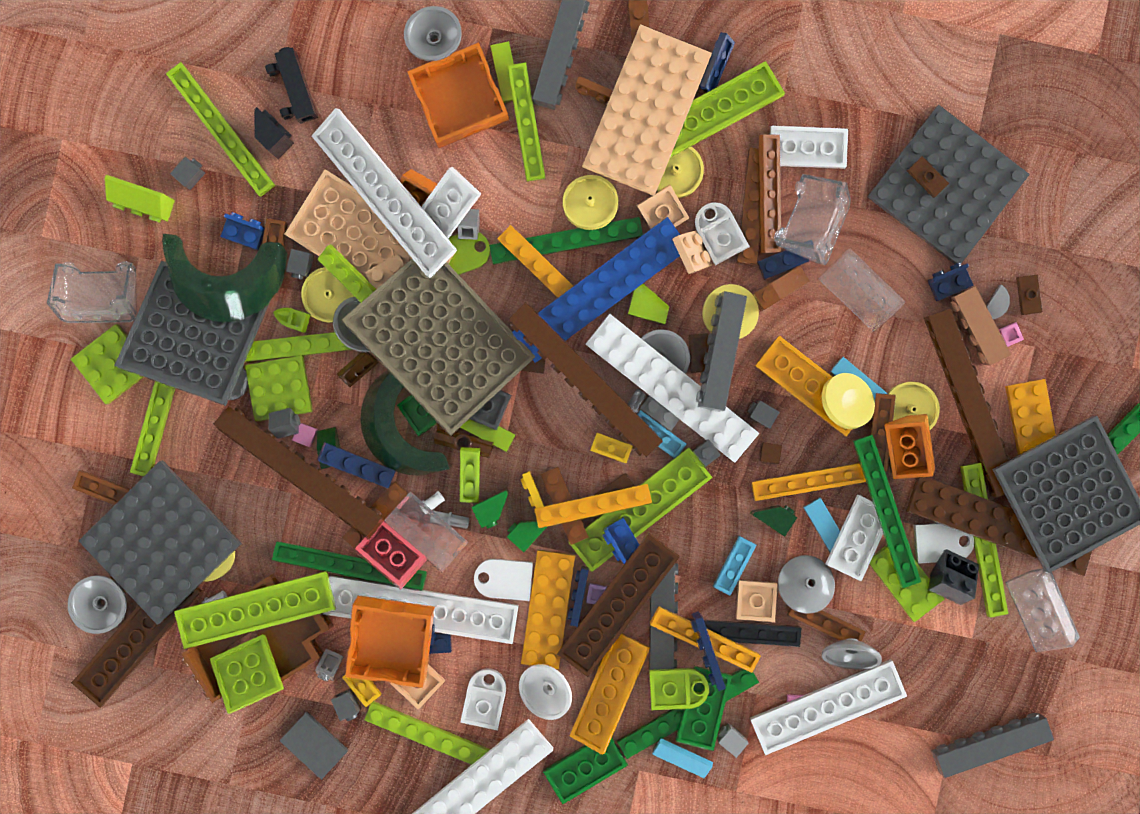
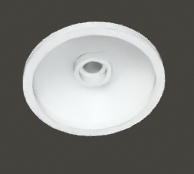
M537 664L529 667L521 675L519 681L520 696L525 706L533 714L543 719L554 720L562 717L569 710L572 702L571 689L567 680L559 671L548 665Z

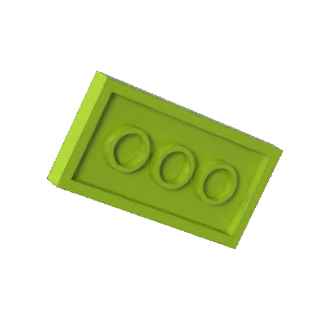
M886 545L873 555L869 565L911 620L916 622L945 600V598L928 590L930 579L915 559L921 582L902 588L888 546Z

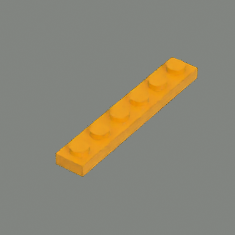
M511 225L497 238L557 298L573 287Z
M860 463L752 481L751 485L754 501L863 483L866 480Z
M648 484L540 507L534 510L538 528H544L651 504L652 500Z
M658 606L650 621V625L698 647L696 639L699 636L697 632L694 633L690 621ZM707 629L715 656L751 673L753 672L761 657L759 653Z

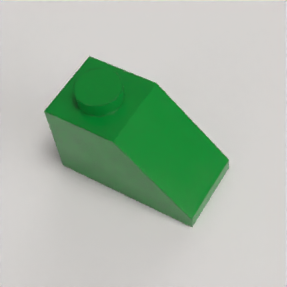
M507 489L471 507L481 528L486 526L489 529L497 525L496 521L500 519L509 493Z
M537 520L520 521L518 524L514 522L507 530L509 532L507 538L522 552H525L547 527L538 528Z

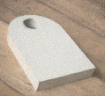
M709 203L698 211L695 218V227L715 265L750 247L727 206L721 203ZM709 209L715 210L716 213L712 219L705 217V212Z
M939 523L913 525L915 557L918 564L937 562L946 549L965 558L973 550L974 537L972 535ZM962 536H966L968 539L965 546L959 544V539Z
M505 559L485 560L475 571V586L482 595L489 598L530 601L533 562ZM482 572L489 575V580L485 583L481 582L478 578Z
M485 668L473 674L468 684L460 723L498 731L506 694V681L501 673L494 669ZM491 674L494 676L495 681L488 684L484 681V676Z

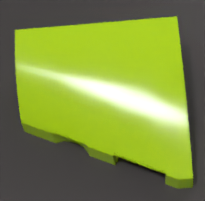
M642 284L633 292L628 315L665 325L669 306L645 284Z

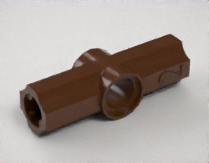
M437 429L434 437L435 444L460 451L459 441L462 437H465L468 440V448H480V456L490 458L494 442L454 432L450 436L445 430Z

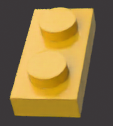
M596 433L590 451L627 463L633 445Z
M531 472L523 473V478L520 480L524 489L529 490L531 496H528L531 506L536 508L544 507Z
M345 675L342 677L365 707L382 694L370 680L345 677Z

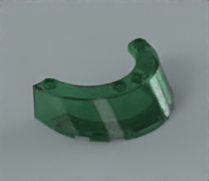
M163 234V252L173 290L179 300L200 317L217 322L243 320L245 317L264 309L275 293H278L282 285L286 269L287 251L281 243L266 242L262 244L253 261L235 274L212 276L199 271L190 263L184 250L183 241L179 236Z
M388 370L382 373L368 389L361 408L362 434L372 454L388 468L407 475H429L453 468L452 464H448L447 458L443 453L419 450L410 445L401 436L395 423L394 408L398 395L404 386Z

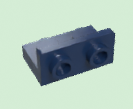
M959 262L950 266V271L946 273L941 270L932 274L933 278L927 281L936 301L974 286L966 269L969 267L968 263L962 265Z

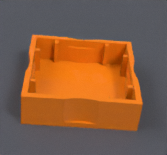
M479 42L456 51L444 59L432 61L407 71L438 148L509 120L507 110L498 88L495 86Z
M357 596L352 605L351 643L347 655L345 677L370 681L381 680L398 685L423 688L427 677L435 607Z

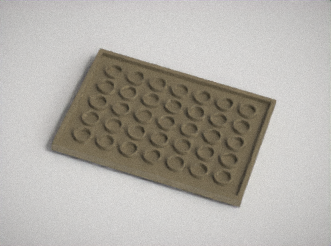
M411 259L342 319V322L450 436L536 357L515 337L504 322L447 262L432 277H427L416 262Z

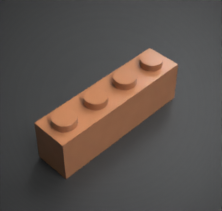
M976 286L950 297L952 300L950 305L955 313L958 312L961 318L959 322L964 330L967 329L970 335L968 340L973 347L977 348L979 352L977 357L982 364L990 366L1011 355Z

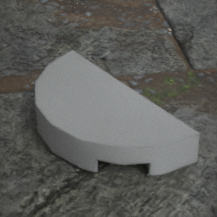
M1002 284L997 287L986 304L993 319L1003 316L1010 305V296Z
M243 367L229 400L240 398L249 387L246 370Z

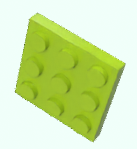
M119 324L112 326L71 358V361L105 404H110L143 378L114 366L127 338L126 333Z
M302 355L245 365L253 415L256 422L269 420V413L291 408L295 414L313 412L304 357Z
M262 634L210 658L228 714L284 689L266 635Z

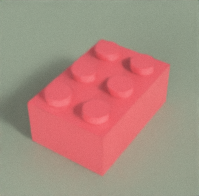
M385 522L381 524L370 540L365 537L355 548L362 558L400 590L426 562V557Z

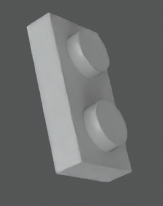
M650 395L640 407L642 411L670 431L679 421L678 417Z

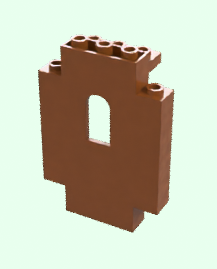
M273 573L244 592L280 582ZM320 613L255 630L258 636L266 635L281 681H284L323 655V651L315 638L329 630L333 624L327 615ZM251 632L194 646L181 653L184 664L190 667L194 680L198 684L200 683L204 696L211 703L219 700L222 695L210 658L227 651L231 644Z

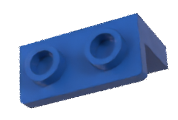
M233 212L231 215L225 214L226 222L220 237L259 250L265 228L260 226L261 222L250 219L249 222L242 220L243 216Z
M622 517L605 527V534L602 536L608 545H613L615 550L612 553L617 561L621 560L625 564L639 546V543Z

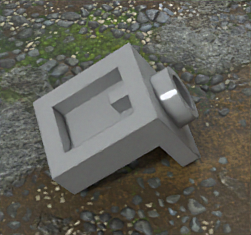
M326 649L315 669L316 674H318L317 677L327 682L329 679L333 681L344 657Z

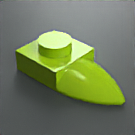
M280 308L273 312L276 319L282 325L306 333L311 314L293 308Z

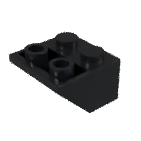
M258 107L254 109V137L272 155L279 159L294 144L290 139L292 135L265 109L263 111Z
M944 550L930 573L928 590L960 605L975 599L979 564L950 550Z

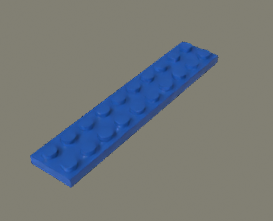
M668 217L539 311L538 314L566 341L677 259L680 255L672 239L679 236L680 233ZM520 330L518 332L512 331L515 337L536 356L533 359L534 363L542 358L537 353L539 349L534 344L530 346L523 339L525 335Z

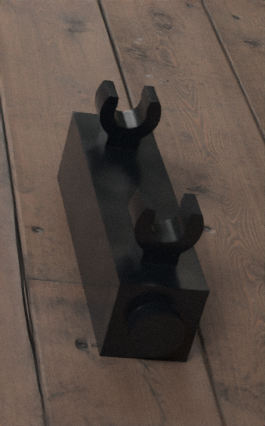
M293 47L281 48L279 52L274 53L277 63L268 64L265 66V69L270 77L279 73L282 75L292 105L291 107L280 109L282 118L284 117V120H288L295 116L300 124L319 118L297 52Z

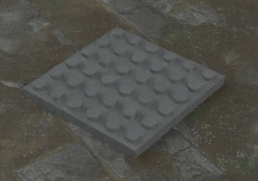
M937 105L867 198L952 263L957 264L961 262L962 264L1030 174L943 107ZM921 156L949 183L935 198L907 172Z
M161 260L114 366L226 406L271 300Z
M1092 416L992 469L1045 573L1055 571L1140 525V498L1098 416Z
M163 460L159 461L79 540L84 548L157 625L170 615L242 544Z

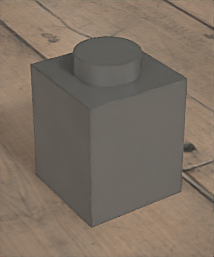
M184 157L170 174L184 187L191 190L205 172L201 169L203 165L196 159L190 160Z
M291 249L286 272L291 273V277L303 280V277H308L311 272L314 255Z
M757 400L756 403L752 402L747 410L749 415L747 417L770 429L780 412Z
M291 408L269 413V430L277 439L299 433L300 417Z
M704 440L692 450L704 467L721 455L710 440Z
M351 689L341 692L331 699L340 721L344 719L350 721L356 718L361 710L355 693Z

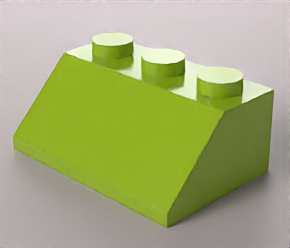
M109 175L105 176L106 200L113 203L112 207L123 211L125 208L131 209L130 213L141 217L143 214L149 215L150 220L159 223L161 220L168 222L175 202L174 199L160 192Z

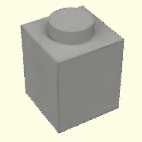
M470 209L459 223L458 239L478 240L480 225L478 209Z
M729 723L726 727L722 726L718 731V743L736 758L749 744L746 737Z

